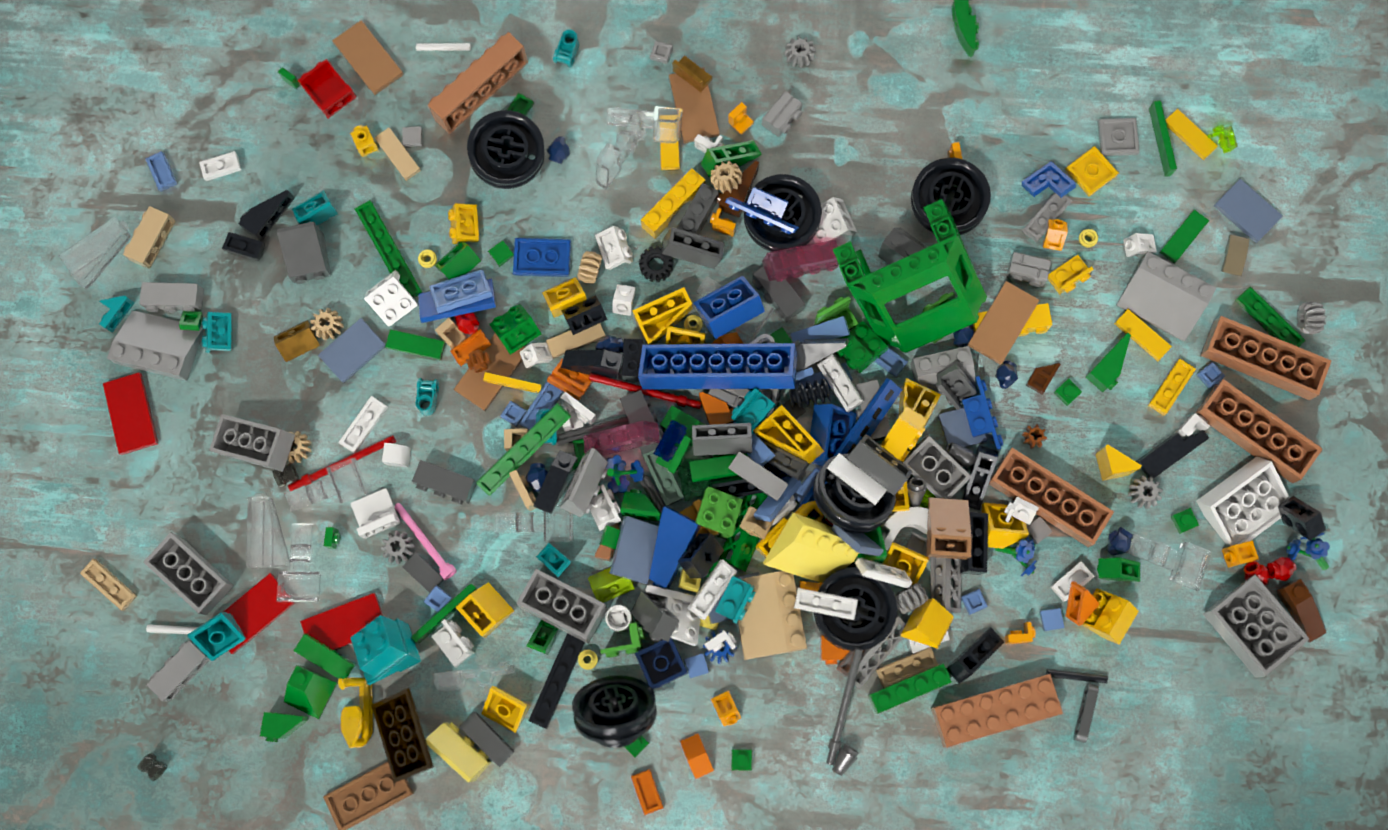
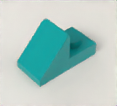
M126 296L100 300L99 302L110 310L102 316L99 325L113 333L135 302Z
M550 543L536 556L557 577L572 563Z

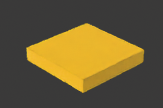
M1095 146L1065 169L1089 197L1119 174Z

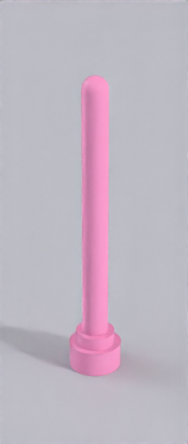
M396 503L394 506L395 510L440 567L439 570L444 580L451 578L457 572L456 568L444 561L400 503Z

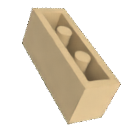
M149 206L148 210L144 212L139 226L134 230L130 243L126 245L123 255L130 261L150 269L175 220L169 214Z

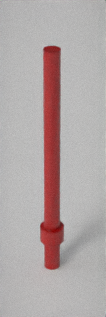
M590 373V381L632 392L641 390L643 395L674 402L682 407L689 406L700 409L701 406L700 401L689 399L685 395L680 394V396L654 389H642L639 385Z
M394 435L310 475L307 473L301 476V479L287 486L290 492L303 486L307 487L313 484V481L384 448V443L393 444L397 441Z

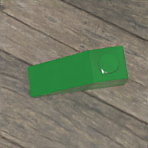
M754 140L707 149L701 165L708 177H711V171L715 170V165L720 166L721 162L727 164L730 160L732 164L736 163L740 167L760 157L762 153Z
M1129 333L1086 376L1102 393L1107 388L1112 390L1118 383L1116 379L1120 376L1131 337Z

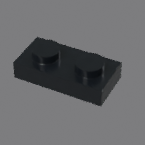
M228 232L222 249L229 253L259 261L265 244L262 241Z

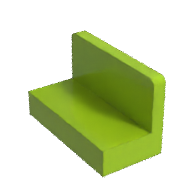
M611 567L588 577L596 600L602 603L634 590L632 581L610 574Z

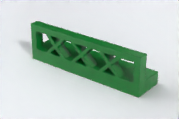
M759 493L744 497L741 504L742 510L735 524L736 530L731 537L726 539L723 546L724 551L719 560H724L729 565L744 572L748 568L760 538L750 535L739 526L749 507H754L757 510L768 497L766 494ZM752 496H756L754 504L750 505ZM740 532V538L735 541L736 534ZM733 550L731 559H726L728 552Z

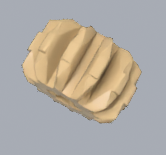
M729 160L727 164L721 162L720 166L715 165V170L711 171L710 180L716 190H721L723 194L726 190L731 193L733 188L738 189V184H742V172L736 163L732 164Z
M593 251L584 252L578 270V280L591 284L596 282L602 262L600 254Z
M327 308L324 312L322 309H319L320 314H313L316 319L310 321L314 325L311 330L316 332L315 335L318 338L322 337L324 340H327L330 336L331 339H335V333L341 334L338 329L344 328V325L340 323L343 318L338 316L339 313L336 310L332 311L330 308Z
M296 431L294 434L295 437L287 458L292 464L295 460L301 463V457L308 459L306 452H312L308 448L311 445V441L307 440L308 436L305 434L301 435L299 431ZM298 445L297 449H292L293 446Z

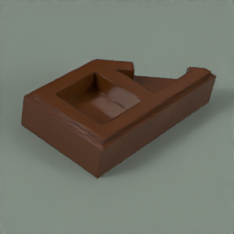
M1055 363L1036 368L1026 386L1043 395L1061 364Z

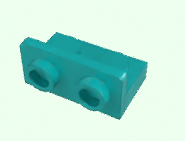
M208 312L206 318L202 319V329H205V336H202V347H205V353H209L210 350L231 351V313Z
M757 388L747 392L744 397L745 401L741 406L735 407L731 417L736 423H751L752 434L754 433L753 430L764 421L776 406L774 402L763 395Z
M732 575L715 612L733 620L734 623H737L738 619L742 621L747 611L744 607L747 601L751 603L756 593L753 591L754 586Z

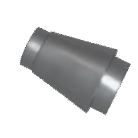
M953 442L946 448V452L961 467L965 466L968 468L975 461L976 456L972 450Z
M915 477L910 479V482L907 484L909 505L911 507L920 506L927 489L925 481L922 478Z
M847 744L843 748L840 747L832 770L842 776L858 759V752Z

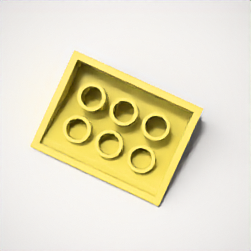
M793 513L763 563L764 565L820 583L824 582L833 573L845 569L852 564L859 553L831 530L832 526Z

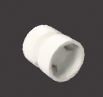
M615 605L607 611L606 623L615 632H625L629 629V624L633 623V616L625 606Z

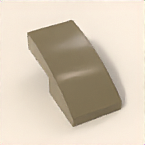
M1229 235L1224 252L1226 256L1221 272L1242 276L1249 246L1248 238Z

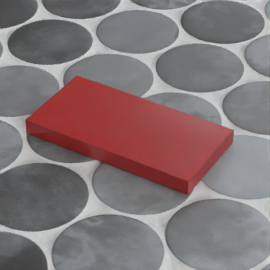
M138 372L103 383L118 453L124 455L157 445V436L142 374Z
M269 573L223 611L232 614L246 638L229 650L231 654H235L295 604L294 600L272 573Z
M372 593L301 620L300 623L304 634L310 635L335 651L352 644L350 637L378 616H383L376 593Z

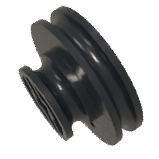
M509 110L492 112L481 118L474 125L468 137L467 152L470 165L475 174L492 187L514 189L524 186L532 181L542 168L545 149L541 131L530 118L519 112ZM534 155L535 159L531 160L529 156Z
M959 158L935 160L921 170L914 182L911 191L912 211L919 223L934 233L923 207L934 203L938 194L937 201L942 199L945 203L948 193L952 192L955 195L949 210L960 235L966 234L980 224L989 208L991 199L989 183L982 171L966 160Z
M772 175L759 181L754 187L789 202L782 220L799 228L797 232L788 234L781 231V227L775 224L770 226L765 224L764 220L759 217L755 219L747 216L744 211V224L751 239L763 249L774 253H790L805 247L815 237L821 220V202L816 191L809 183L793 175ZM751 189L750 192L748 193L747 198H746V200H745V203H747L748 198H749V196H750V194H751L752 189Z
M841 454L846 459H848L847 457L849 456V454ZM836 456L830 458L818 472L813 483V495L819 510L830 522L846 531L866 533L880 527L893 511L896 495L885 492L876 505H874L827 469Z
M851 567L833 573L820 586L818 592L842 597L854 596L852 599L858 600L857 610L868 613V616L857 613L854 620L843 618L848 622L846 624L840 617L814 612L815 622L820 633L834 646L848 651H854L855 648L867 650L881 643L892 631L897 618V602L894 592L887 582L863 576L858 567ZM879 616L884 618L883 623L878 621ZM857 621L863 622L860 625H852V623H856Z
M616 675L596 679L583 686L576 693L572 702L574 725L577 731L583 737L609 748H620L632 744L653 726L657 716L656 698L653 689L646 682L630 676Z

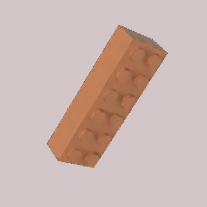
M509 32L499 37L497 43L487 48L478 60H474L466 71L461 72L456 80L446 85L438 96H434L430 100L428 107L434 120L448 134H451L528 64L524 46Z
M1220 316L1213 322L1200 355L1307 400H1312L1319 396L1331 364L1329 359L1223 316Z
M1224 379L1213 387L1195 412L1197 415L1203 416L1207 420V424L1254 457L1272 461L1277 473L1292 484L1302 480L1323 450L1320 446Z
M1011 448L1006 453L989 485L1014 501L1016 497H1019L1039 507L1036 515L1087 547L1093 546L1114 513L1108 507L1014 448Z
M1050 674L931 708L943 748L1063 714Z

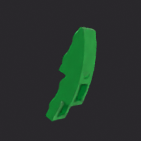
M953 0L951 6L952 20L957 38L969 57H973L975 50H978L979 39H976V34L979 31V22H976V15H971L972 6L969 5V0Z

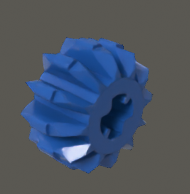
M712 631L711 635L714 638L716 635L715 632ZM709 637L705 638L706 641L711 640ZM726 640L722 642L726 646L723 647V652H720V650L714 652L712 649L710 652L706 651L704 653L705 656L713 654L710 658L711 662L714 661L715 657H718V664H721V657H724L725 662H729L727 654L734 657L735 654L729 651L731 648Z

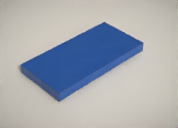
M492 278L487 279L493 297L439 314L437 313L431 291L418 294L421 323L495 308Z

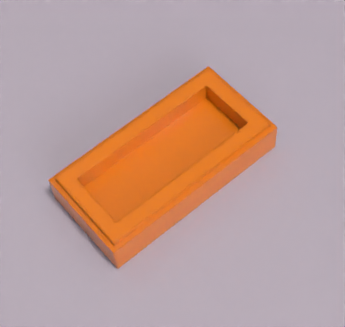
M480 329L450 351L457 363L463 366L467 363L466 359H470L469 353L475 350L484 351L492 344Z
M648 769L631 776L644 815L663 809L664 807L651 770Z

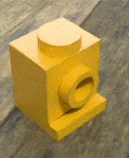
M358 125L350 133L362 157L379 150L367 125Z

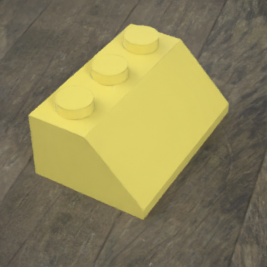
M444 722L426 738L427 745L468 783L476 781L490 765L489 757L481 749L478 751L473 746L475 742L467 735L463 737L459 733L460 729L454 723Z

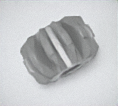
M798 36L797 40L792 38L790 43L786 44L784 55L787 57L788 63L793 62V67L798 64L802 68L803 64L808 66L810 61L814 60L816 49L813 47L812 41L807 42V37L801 40L800 36Z
M1307 302L1299 306L1296 320H1298L1297 326L1300 327V332L1311 335L1324 330L1326 310L1323 309L1322 304Z
M1141 476L1140 480L1134 479V484L1128 487L1132 490V492L1128 493V496L1134 497L1131 503L1138 502V508L1144 505L1145 509H1149L1151 506H1157V501L1162 500L1159 493L1163 492V489H1157L1160 482L1153 483V477L1147 479L1145 476ZM1145 489H1146L1147 492H1148L1146 495L1143 494V492L1145 491Z
M395 531L394 536L388 533L389 540H382L386 544V546L381 547L382 551H386L383 557L388 558L390 563L395 560L396 564H400L401 558L407 562L408 558L406 555L413 556L409 549L415 548V545L409 544L413 540L412 537H407L406 532L400 535L399 531ZM396 544L401 546L400 550L394 548Z
M921 584L911 585L895 595L897 609L900 613L910 612L928 600L927 593Z

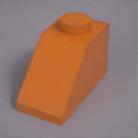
M699 393L709 425L733 424V419H731L733 416L732 407L729 408L726 402L709 394Z
M820 636V660L825 661V664H837V661L842 660L850 652L834 646L823 636Z

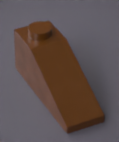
M755 161L742 172V184H738V189L733 188L731 193L728 190L724 194L720 192L717 203L719 208H722V212L740 218L743 210H733L725 201L728 197H732L745 203L759 170L758 161Z
M1302 579L1293 580L1275 590L1294 621L1308 636V643L1327 633L1314 599Z

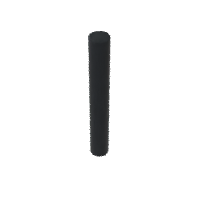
M1046 670V675L1050 674L1051 678L1108 683V676Z

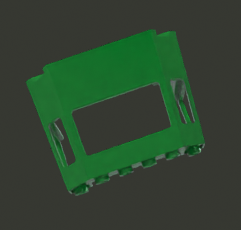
M942 199L923 207L938 243L874 272H871L861 249L855 251L851 241L833 249L846 285L875 334L886 345L889 344L897 347L904 353L977 323L981 304L987 299V295L951 212ZM949 277L958 295L957 298L901 323H894L885 303L941 278Z

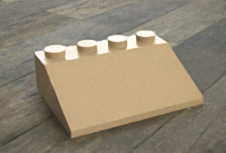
M780 571L741 579L753 585V591L756 592L751 603L747 601L744 607L747 610L742 621L739 619L737 621L744 660L807 649L800 609L794 608L797 596L794 575Z

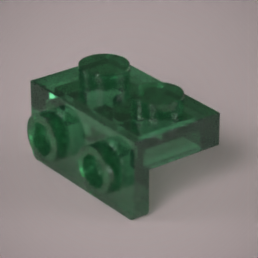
M685 458L678 468V476L681 479V493L684 495V501H690L692 497H703L705 489L708 487L712 488L711 480L692 482L689 462L704 459Z

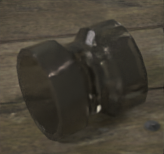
M292 463L286 464L283 472L278 470L272 471L274 479L280 488L286 486L288 482L299 480L296 468Z
M149 753L141 760L137 769L142 773H147L148 778L151 781H155L165 772L167 765L163 761L159 762L157 756L153 753Z

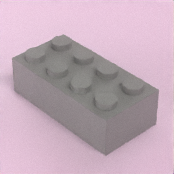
M222 414L209 451L283 472L295 435L282 429Z
M171 532L143 561L198 614L208 615L234 586L180 535Z
M535 569L516 603L520 609L589 644L607 611L604 603L538 569Z

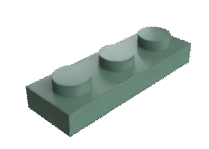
M661 448L643 454V457L665 505L669 506L684 499L673 474L667 471V468L656 463Z

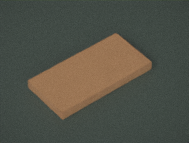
M362 20L332 40L374 96L404 75Z
M676 73L670 74L669 80L684 144L694 142L698 134L709 138L718 137L720 133L709 86L707 85L700 93Z
M1006 281L967 346L1001 365L1034 311L1039 299Z
M496 334L489 340L492 345L483 351V353L487 352L491 363L487 364L488 369L480 373H475L474 369H468L453 389L483 411L487 410L503 388L501 385L484 382L485 372L510 378L522 362L520 351L526 348L523 346L510 355Z
M386 762L326 794L323 798L338 830H348L414 793L407 779L394 783L389 763Z

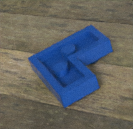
M1049 162L1023 180L1022 187L1033 197L1049 187L1062 198L1076 188V183L1054 163Z

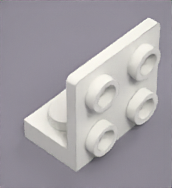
M832 197L821 204L820 225L813 238L817 247H822L842 234L852 236L857 233L843 199Z
M396 270L369 289L364 297L366 302L388 326L394 324L418 304L399 282L400 275Z
M386 488L351 503L359 524L357 532L364 539L401 524Z
M670 597L662 600L661 602L680 620L671 638L696 646L699 637L700 617L688 609L689 604Z
M444 619L441 621L444 626L433 634L432 638L453 666L458 667L475 653L472 649L474 645L468 637L465 638L461 635L462 629L456 622Z

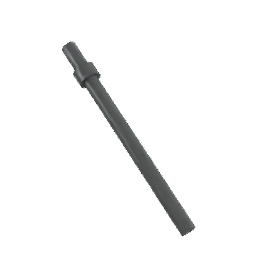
M855 648L833 737L829 741V753L826 761L829 765H834L837 751L841 747L842 742L840 739L863 652L860 648Z

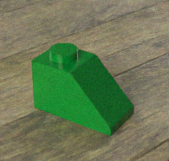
M1124 558L1098 559V578L1110 581L1140 582V562Z
M264 712L260 736L266 737V741L278 742V739L287 738L306 723L309 717Z

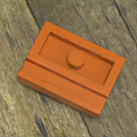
M562 358L552 371V374L547 378V382L563 392H567L579 401L593 381L589 380L590 375L561 368Z

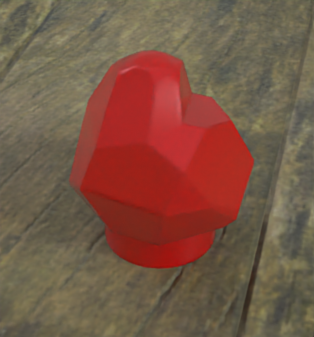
M474 312L454 317L458 330L465 334H475L478 332L480 322Z
M1280 557L1266 565L1270 578L1280 581H1287L1297 569L1296 564L1289 557Z
M1252 561L1245 565V580L1256 575L1264 586L1269 584L1270 574L1266 566L1259 564L1257 561Z

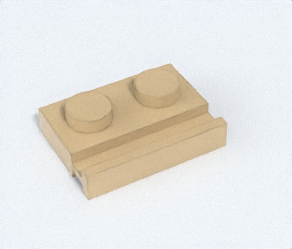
M517 470L510 472L509 474L526 508L529 511L536 509L534 507L536 497L533 492H528L526 488L528 483L524 474L520 476Z

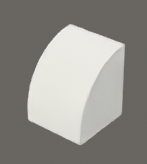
M384 443L382 462L390 466L409 467L411 448L398 444Z

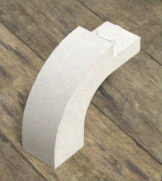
M910 507V511H898L888 517L880 526L886 532L882 533L886 551L890 548L898 532L904 527L916 528L927 535L928 509Z

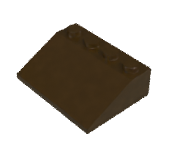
M406 688L372 704L371 707L394 783L414 777L433 768L434 765L410 688Z

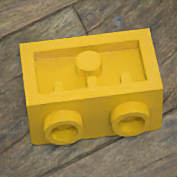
M455 203L448 211V220L451 221L449 237L452 238V244H457L459 241L478 242L477 205Z
M1076 255L1048 274L1047 279L1059 295L1065 291L1069 293L1076 288V283L1087 281L1091 277L1090 274L1094 268L1092 266L1088 268L1079 255Z

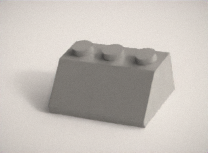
M969 346L913 358L910 363L914 381L941 395L945 394L940 393L936 387V374L955 364L960 367L974 387H976L974 362Z
M928 434L912 449L902 462L913 471L912 474L915 477L922 478L925 481L927 489L937 498L950 499L972 477Z
M591 448L582 456L560 505V508L578 517L589 513L593 505L591 499L593 496L596 497L600 489L599 481L600 479L603 480L607 474L608 469H606L608 462L596 449Z

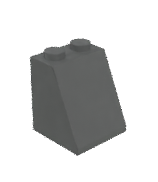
M314 222L276 229L287 273L294 283L303 284L307 280H322L326 276H331L324 234Z
M894 228L882 242L878 257L890 265L927 247L902 228Z

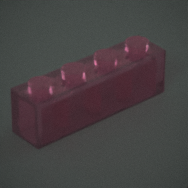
M836 240L769 252L762 260L768 280H776L777 282L789 277L799 278L809 273L815 275L824 270L833 271L839 265L833 249L838 246Z
M639 421L583 436L585 453L594 448L602 456L660 443L658 423Z

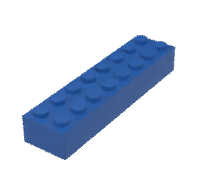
M795 343L642 345L638 378L642 389H795L797 368Z

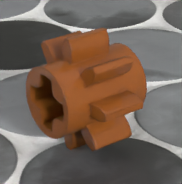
M482 350L472 351L469 353L470 359H466L468 368L470 370L474 369L475 373L487 370V364L491 363L487 352L483 353Z
M1038 424L1034 428L1027 426L1026 430L1028 432L1022 433V436L1025 437L1023 444L1028 443L1030 449L1036 444L1040 448L1043 446L1041 441L1047 440V437L1044 436L1045 429L1041 430L1038 428ZM1033 433H1035V437H1037L1036 440H1034V436H1032Z

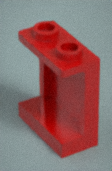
M327 59L317 63L312 70L305 72L298 79L302 88L327 118H330L357 98L351 87L345 83Z

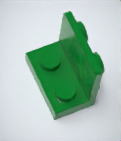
M521 304L512 306L508 312L495 317L489 323L510 355L542 334L532 317Z

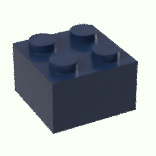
M672 638L668 642L662 640L634 653L649 687L653 691L688 674Z

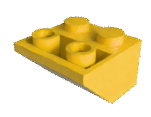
M489 582L472 592L456 607L484 638L489 636L514 612V609Z
M1096 588L1093 597L1100 605L1082 625L1102 638L1120 645L1139 611L1129 600Z

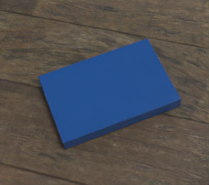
M515 238L513 275L569 277L571 239Z

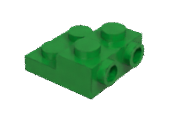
M862 321L850 331V335L842 337L848 338L850 342L846 347L835 353L840 358L843 356L847 360V365L852 370L856 369L861 373L886 352L888 346Z

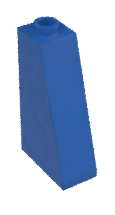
M665 506L661 513L649 579L654 581L653 585L661 588H669L681 567L678 560L693 542L701 528L696 521Z

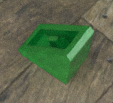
M541 620L526 647L549 655L559 628Z

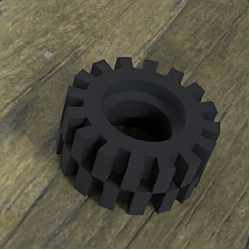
M651 246L649 247L650 250L645 249L644 254L640 255L639 267L641 274L644 275L645 279H650V282L654 280L660 282L661 279L664 281L666 277L669 278L670 272L673 271L672 257L662 254V249L659 246H656V248ZM654 258H659L663 261V267L660 270H652L649 267V262Z

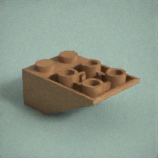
M928 498L927 557L964 560L971 557V526L968 500Z

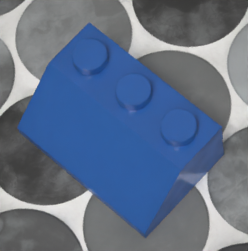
M744 276L733 280L694 302V306L715 339L765 312L760 295Z
M834 404L814 405L810 435L824 452L812 462L813 464L823 466L834 456L854 427L856 413L846 412L844 408Z

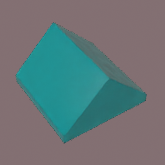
M324 190L292 208L299 225L314 222L318 226L338 214Z
M225 612L219 613L187 634L191 641L211 661H214L246 639L232 614Z

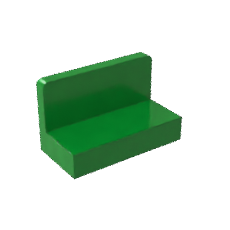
M461 241L439 260L435 267L450 280L468 274L481 262V259L468 244Z
M672 428L656 463L675 474L689 448L692 437Z

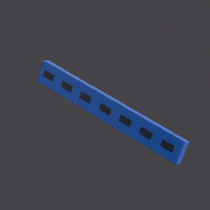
M886 378L834 456L839 453L850 454L865 434L871 437L901 393L902 389ZM813 486L799 507L805 503L815 501ZM815 509L809 513L814 518L818 514Z

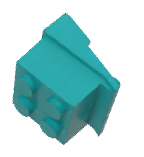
M380 615L350 637L359 667L363 670L368 685L378 682L398 671L402 672L421 662L415 641L412 639L409 624L398 618L392 620Z

